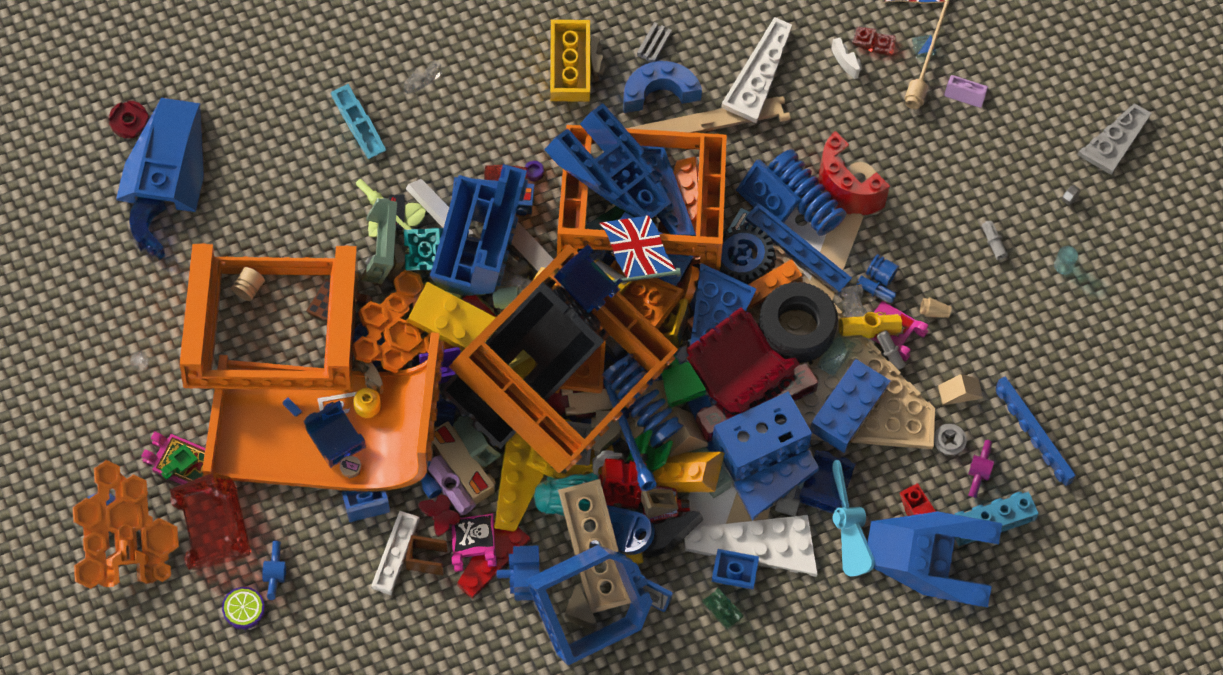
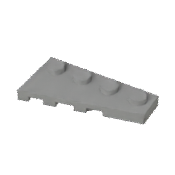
M1134 103L1114 123L1107 126L1100 135L1092 139L1085 148L1083 147L1078 151L1077 155L1112 175L1150 118L1151 112Z

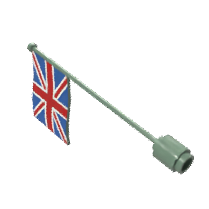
M649 216L599 223L609 237L616 260L626 278L609 280L610 284L670 275L681 276V269H675L665 252L659 232ZM518 286L501 288L493 292L495 308L505 309L522 290H519Z

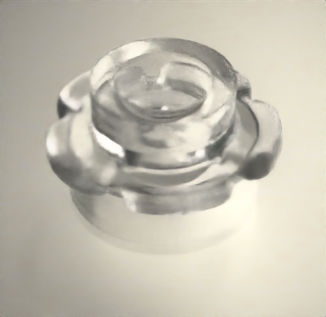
M144 351L137 352L131 357V367L134 370L143 371L147 368L150 359Z

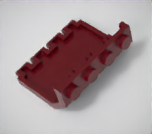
M741 307L733 312L729 318L714 327L715 330L711 329L700 338V341L697 340L686 348L689 354L687 360L701 380L709 396L730 412L739 411L742 413L749 409L750 403L765 396L764 392L777 387L783 377L791 376L795 372L794 369L800 365L796 358L784 359L772 350L751 313L745 312Z

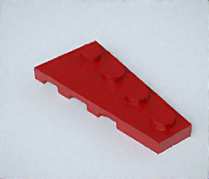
M519 527L515 531L494 528L497 566L488 567L485 554L471 558L457 582V586L473 599L497 575V570H502L509 563V554H513V546H526L531 541V538Z

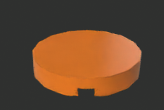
M690 265L680 286L684 292L681 299L685 298L689 303L696 290L695 281L699 279V268Z

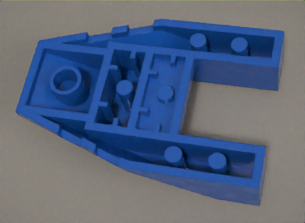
M604 103L591 111L580 123L604 153L594 159L569 129L556 136L544 149L556 164L610 203L635 217L649 216L652 219L671 204L661 182L657 183L652 173L654 169L651 163L647 164L643 156V148Z
M938 511L871 521L867 543L875 559L874 569L922 595L988 607L992 586L948 578L955 537L999 544L1002 523Z

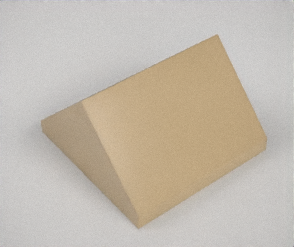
M675 406L672 408V412L658 424L660 425L677 416L679 418L678 422L684 425L677 433L662 442V444H665L669 440L673 441L669 457L708 446V442L699 429L693 414Z

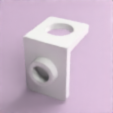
M609 450L602 451L601 454L593 458V473L599 477L598 469L603 466L605 459L618 460L622 457V453H613V451Z

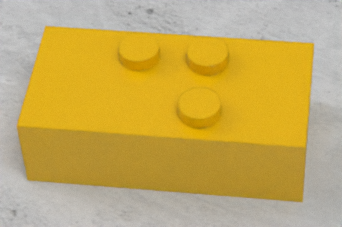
M551 20L550 101L590 102V20Z
M427 282L406 322L429 334L431 332L440 333L442 341L454 347H459L463 351L496 317Z

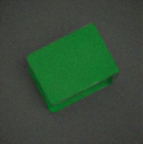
M651 429L634 440L640 455L644 453L647 455V461L644 462L647 463V469L650 472H654L666 464L673 441L669 440L657 449L649 446L648 443L653 432ZM629 452L626 463L634 461L631 452Z

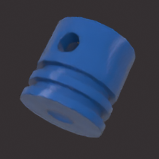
M877 254L869 265L866 275H870L871 278L875 277L876 281L888 287L894 279L899 266L888 259L885 260L883 256L880 258L881 255Z

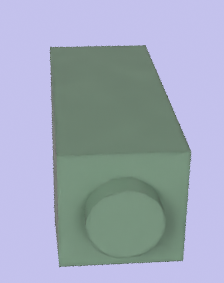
M459 416L453 425L470 456L486 468L502 456L498 449L487 440L488 436L483 432H478L472 426L474 421L469 416L466 418Z

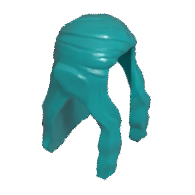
M590 473L586 475L574 474L561 479L547 477L535 489V505L540 512L565 516L558 490L596 480L598 476ZM587 499L580 500L578 504L579 509L587 511L590 507L589 501Z

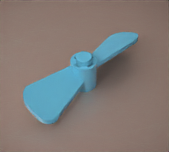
M835 460L833 462V475L842 508L835 510L833 522L837 528L841 529L843 571L848 576H859L870 572L875 565V559L861 529L866 523V513L862 507H849L842 466L839 460Z

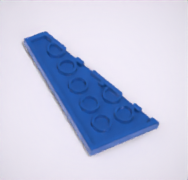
M641 146L644 150L643 156L647 164L651 163L654 169L652 173L657 183L661 182L671 202L669 206L656 216L671 235L696 236L665 148Z
M701 263L690 345L697 340L700 341V338L711 329L715 330L714 327L729 318L740 307L746 312L756 292V288Z

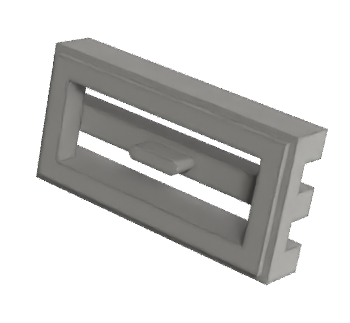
M654 22L640 46L637 56L650 62H655L669 39L672 30L669 28L667 30L662 25L660 27L658 23ZM655 31H658L657 34L655 35L653 41L651 42V44H650L648 50H647L646 53L644 54L643 52H644V50L646 49V47H647L648 43L650 42L652 36L654 35ZM661 34H665L653 56H649Z

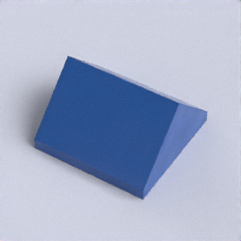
M385 491L342 492L349 522L390 512L389 501Z
M717 549L711 582L754 589L759 556Z

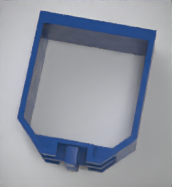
M600 545L594 546L525 579L557 656L567 665L640 631L652 604L649 592H644L643 589L648 583L641 574L637 563L632 562L625 554ZM608 559L614 560L631 601L626 617L568 644L546 589Z

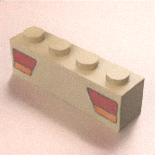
M447 421L436 428L435 438L432 441L433 450L438 456H442L452 472L459 477L460 483L474 503L478 504L494 494L495 480L491 474H486L483 470L484 467L470 456L455 427L451 426Z

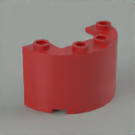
M835 131L825 143L819 169L818 182L824 185V192L831 194L829 201L836 200L838 202L836 209L843 208L846 214L850 215L851 213L861 214V216L870 215L885 208L890 185L877 172L861 184L845 167V162L838 156L849 144Z

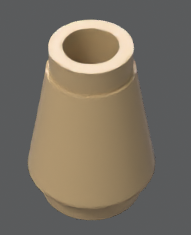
M930 297L928 299L923 298L920 314H924V317L949 318L951 306Z

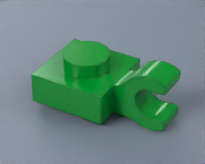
M183 444L168 456L170 463L161 469V475L168 480L177 470L183 474L198 462V458Z

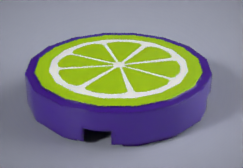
M239 587L226 595L222 603V612L227 623L234 628L249 629L257 625L263 618L265 605L262 596L256 590L250 587Z

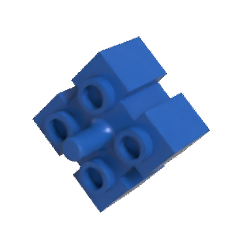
M539 545L513 546V554H509V570H497L498 579L510 578V594H514L515 601L534 600L525 579L540 573Z

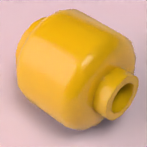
M363 388L354 396V409L359 416L372 418L380 411V396L374 389Z

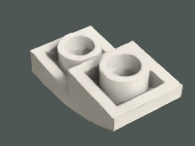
M841 37L833 39L831 49L836 60L852 78L857 79L860 70H862L860 59H856L854 52L848 54L847 46L842 43Z

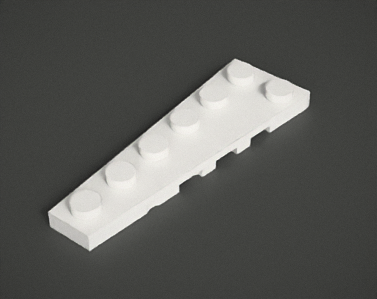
M774 17L722 102L721 108L757 123L790 35L791 24Z

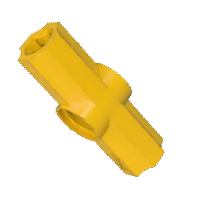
M868 312L861 317L839 318L838 330L842 336L862 335L865 338H873L876 334L885 330L888 333H900L902 330V319L898 314L878 315L874 312Z

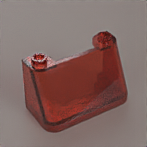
M211 473L170 489L171 504L178 510L183 511L192 549L188 550L184 557L188 570H198L242 559L251 554L237 489L234 481L229 476Z

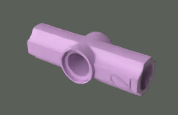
M441 455L432 458L428 471L442 488L443 495L449 498L460 516L471 512L476 504L460 483L459 477L452 472ZM447 483H454L456 486L447 488L445 485Z

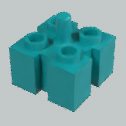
M443 228L404 230V246H409V254H405L406 271L432 270Z

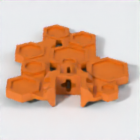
M406 270L396 276L393 281L396 289L395 293L389 295L381 304L370 301L360 309L358 313L362 325L367 329L368 336H362L352 345L356 360L368 364L373 360L381 361L383 369L394 373L400 371L418 354L429 353L431 334H428L422 339L421 335L425 331L406 322L407 320L401 319V317L409 312V305L412 304L414 308L426 285L423 284L420 274ZM381 333H383L385 342L382 345H377V341L381 339ZM444 342V350L455 348L454 346Z
M105 460L94 468V480L98 486V493L89 499L85 498L73 506V521L83 527V547L85 551V558L74 565L75 582L89 589L98 584L103 587H114L120 583L118 565L136 564L138 581L145 584L154 583L157 580L164 582L171 577V566L164 562L169 559L168 554L179 547L178 528L161 518L153 521V517L149 515L147 480L134 474L126 478L120 473V466ZM114 489L115 500L106 506V501L110 499L109 490ZM138 530L141 533L142 552L137 550L136 532ZM109 532L114 534L115 552L106 558L105 551L110 548Z

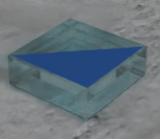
M931 34L912 38L917 58L927 56L932 42ZM934 46L932 55L936 54V48H935V46Z

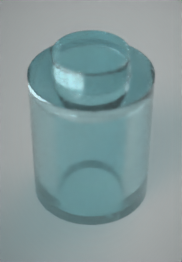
M1064 246L1059 250L1054 262L1057 272L1069 274L1073 271L1078 259L1076 249L1071 246Z

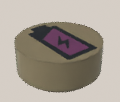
M355 456L343 458L340 463L341 473L348 478L358 476L361 472L360 460Z

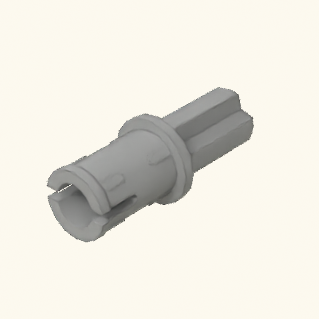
M986 221L982 224V228L988 239L987 244L991 246L996 260H1001L1008 256L1001 241L1002 236L998 234L992 221Z
M888 331L880 332L877 338L885 351L883 353L884 356H887L889 361L898 370L903 368L906 364L898 352L899 347L895 346Z

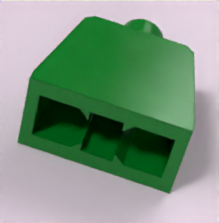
M673 355L675 359L668 366V369L662 371L667 404L671 408L706 395L705 387L689 362L680 364L677 355Z

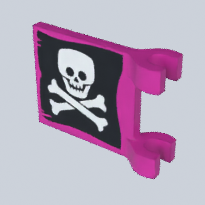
M493 513L460 518V522L452 526V565L455 572L464 571L462 558L485 554L488 567L497 566Z

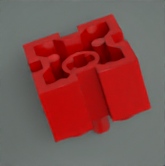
M605 459L602 466V474H599L598 479L601 482L606 505L613 506L614 503H620L621 507L638 509L642 490L637 481L638 472L634 461L625 464L623 459Z

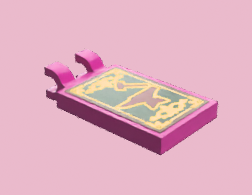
M154 431L151 440H153L152 444L160 447L156 455L145 449L141 455L142 461L153 465L152 471L161 475V469L170 463L168 456L185 444L198 458V462L183 474L177 470L169 479L210 496L218 479L204 478L202 469L206 448L173 434H170L167 439L162 434Z

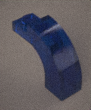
M138 197L131 209L129 219L133 240L140 251L145 248L151 256L155 255L161 260L166 256L164 247L150 233L149 226L156 216L166 210L164 200Z

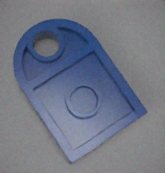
M607 505L618 551L629 555H636L645 551L652 543L655 533L651 520L642 513ZM643 531H646V537L642 540H639V534ZM593 540L590 542V544L592 546L600 545V542L597 540Z

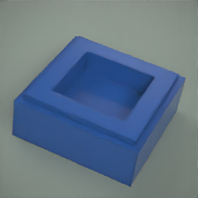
M288 397L283 401V405L294 416L297 417L302 413Z

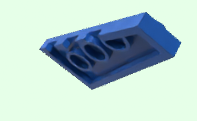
M810 450L770 468H766L761 472L759 471L751 477L748 476L742 481L734 482V487L753 521L761 512L773 506L774 502L786 496L795 486H799L815 474L819 467Z

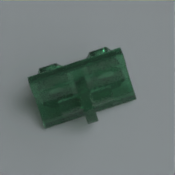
M719 588L702 600L704 606L726 630H729L744 616Z

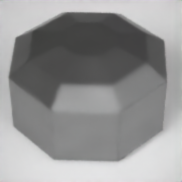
M1071 185L1064 193L1062 201L1067 205L1074 203L1079 197L1080 189L1075 185Z

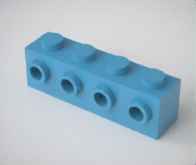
M1029 491L1025 493L1016 492L1010 498L1004 500L1003 498L996 499L987 506H975L972 508V511L966 513L964 511L955 513V515L1002 523L1001 532L1036 521L1039 514ZM955 537L958 547L976 541Z

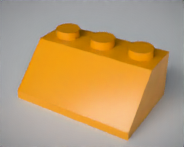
M687 452L673 457L668 455L666 464L652 473L657 483L656 486L675 488L677 492H715L724 453Z

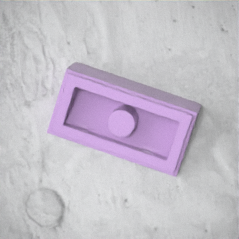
M951 75L944 96L980 108L985 99L988 86Z

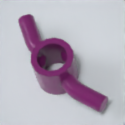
M985 440L980 456L974 455L968 475L974 476L968 495L973 498L977 497L982 479L989 480L994 461L988 459L992 447V441Z

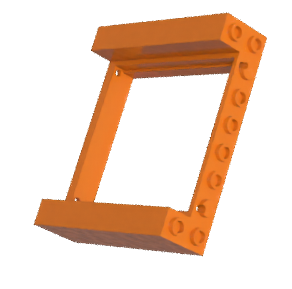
M567 125L566 129H569L591 154V144L596 142L581 125ZM625 128L640 146L700 150L696 236L659 235L666 254L700 256V264H705L720 271L723 245L727 135ZM564 169L557 233V256L569 244L577 252L578 248L613 250L605 230L585 229L588 186Z
M192 244L180 355L183 388L351 390L352 345L354 344L358 286L357 246H336L335 258H273L247 256L215 257L213 244ZM245 267H249L261 275H331L324 371L213 370L222 274H241Z
M569 244L459 354L449 367L545 461L560 473L564 469L570 470L583 457L580 453L584 449L588 451L596 443L594 438L597 435L601 437L609 429L607 424L611 420L615 423L622 416V408L625 406L628 409L636 401L634 396L637 393L641 395L649 387L647 382L650 379L655 380L675 359L673 354L678 349ZM549 276L558 285L568 288L598 317L601 327L606 329L610 336L629 354L633 353V358L648 371L585 439L485 343Z

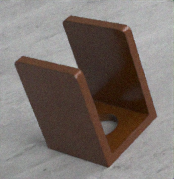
M411 535L406 556L407 570L443 575L442 563L412 559L414 548L447 553V541Z

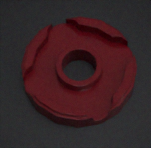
M132 100L116 104L109 114V125L112 131L117 136L125 139L141 135L149 121L145 107L139 102ZM127 116L134 117L133 121L129 123L123 120Z

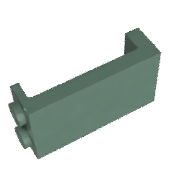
M378 198L367 215V221L378 224L376 255L372 257L364 270L362 281L382 284L393 267L397 202L390 201L387 198Z

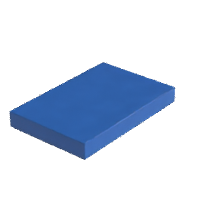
M760 159L755 161L736 188V191L753 207L758 203L761 204L783 223H785L801 201V198Z

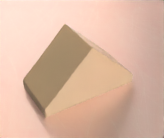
M960 374L938 385L942 405L983 399L978 378Z

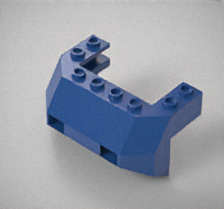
M503 164L498 185L458 175L430 277L438 288L451 293L470 296L493 293L495 287L501 285L506 266L502 262H507L509 250H506L507 245L511 246L514 236L513 233H510L511 228L516 229L519 218L515 216L518 202H523L529 179L525 178L527 170ZM472 220L484 223L480 238L468 235Z

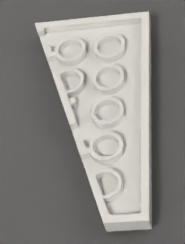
M808 515L696 527L684 538L685 551L716 556L717 549L749 554L759 556V566L774 569L781 568L790 570V572L807 573L809 576L817 577Z

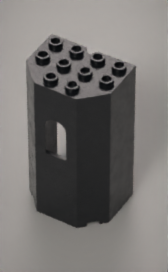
M551 277L545 279L485 342L507 365L522 350L527 352L538 365L523 380L545 401L565 383L610 335L606 329H600L601 322L594 313L568 288L563 285L556 286V281ZM456 373L440 389L442 397L447 402H452L457 407V411L464 418L469 416L474 421L472 426L478 432L486 434L488 436L487 440L494 447L498 446L501 449L516 433Z

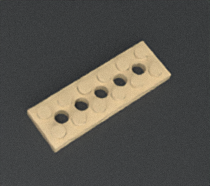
M600 479L559 489L558 492L575 556L590 549L589 544L593 540L599 541L600 545L605 548L619 552ZM587 499L589 501L590 507L587 511L579 509L578 504L580 500ZM589 519L595 522V528L591 532H587L584 529V523ZM612 559L604 561L606 569L602 573L596 572L595 566L580 573L586 600L592 613L631 603L616 564ZM604 581H608L611 584V590L608 593H602L600 590V585Z

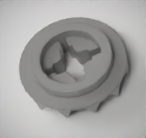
M944 424L935 431L934 445L937 447L938 452H942L946 456H955L965 448L967 437L959 426ZM955 435L953 440L954 444L949 443L945 445V437L951 438Z

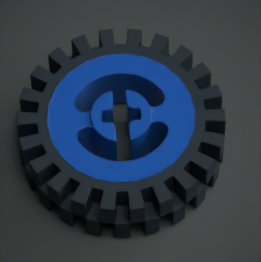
M740 225V230H736L734 226L731 227L732 232L729 233L728 230L723 232L720 272L748 285L772 271V268H775L776 255L771 238H768L765 231L762 233L758 227L754 230L752 225H748V229H745L744 225ZM751 249L755 250L758 253L755 259H753ZM732 255H734L736 265L730 261Z

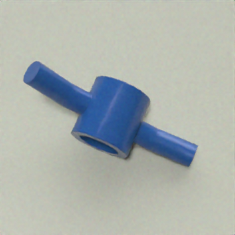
M273 541L271 561L263 562L262 578L263 582H269L267 593L269 600L275 599L277 582L285 583L286 562L280 561L281 541Z

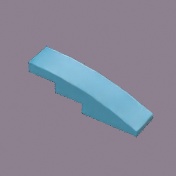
M349 84L332 91L330 94L367 158L370 159L385 152L386 148L369 116L366 115L359 100L356 99Z

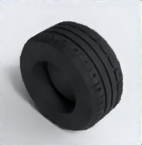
M791 282L775 288V290L768 294L761 307L758 326L772 350L784 359L796 358L799 363H806L821 357L832 345L837 330L838 314L834 302L821 288L805 282ZM791 310L804 311L814 318L817 328L807 335H794L787 332L781 326L779 317Z

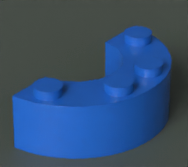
M670 61L651 62L638 68L627 80L624 88L623 111L628 113L643 110L645 98L651 92L657 90L673 92L679 97L682 104L701 101L702 87L697 77L689 69L678 63Z

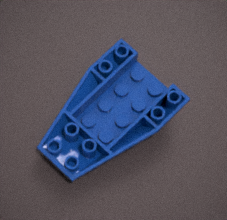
M161 98L125 162L116 200L135 204L138 197L175 202L177 210L196 212L204 179L200 103Z

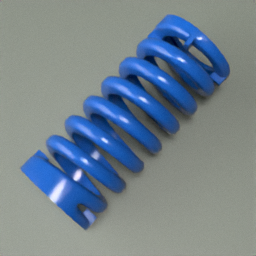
M793 149L787 150L778 155L769 164L768 168L785 184L790 181L787 186L791 190L796 189L794 193L798 197L804 195L796 207H798L799 213L804 215L805 220L811 223V227L817 231V234L823 236L834 230L844 220L846 212L843 208L836 209L838 206L836 200L829 201L831 194L824 192L825 187L823 184L817 185L818 178L816 176L810 177L812 171L804 169L805 163L798 160V154Z
M633 353L616 362L602 374L606 381H614L611 389L619 391V400H622L629 390L646 374L645 371H641L625 380L640 367V363L635 362ZM652 380L647 382L649 387L653 385ZM654 389L638 398L640 394L637 393L634 396L636 401L628 408L632 409L630 413L632 418H639L637 426L641 428L646 426L643 433L649 429L653 431L650 437V444L653 448L673 436L684 426L678 422L679 418L677 416L658 425L672 412L671 407H667L663 411L651 416L666 403L664 398L643 408L659 394L658 389Z

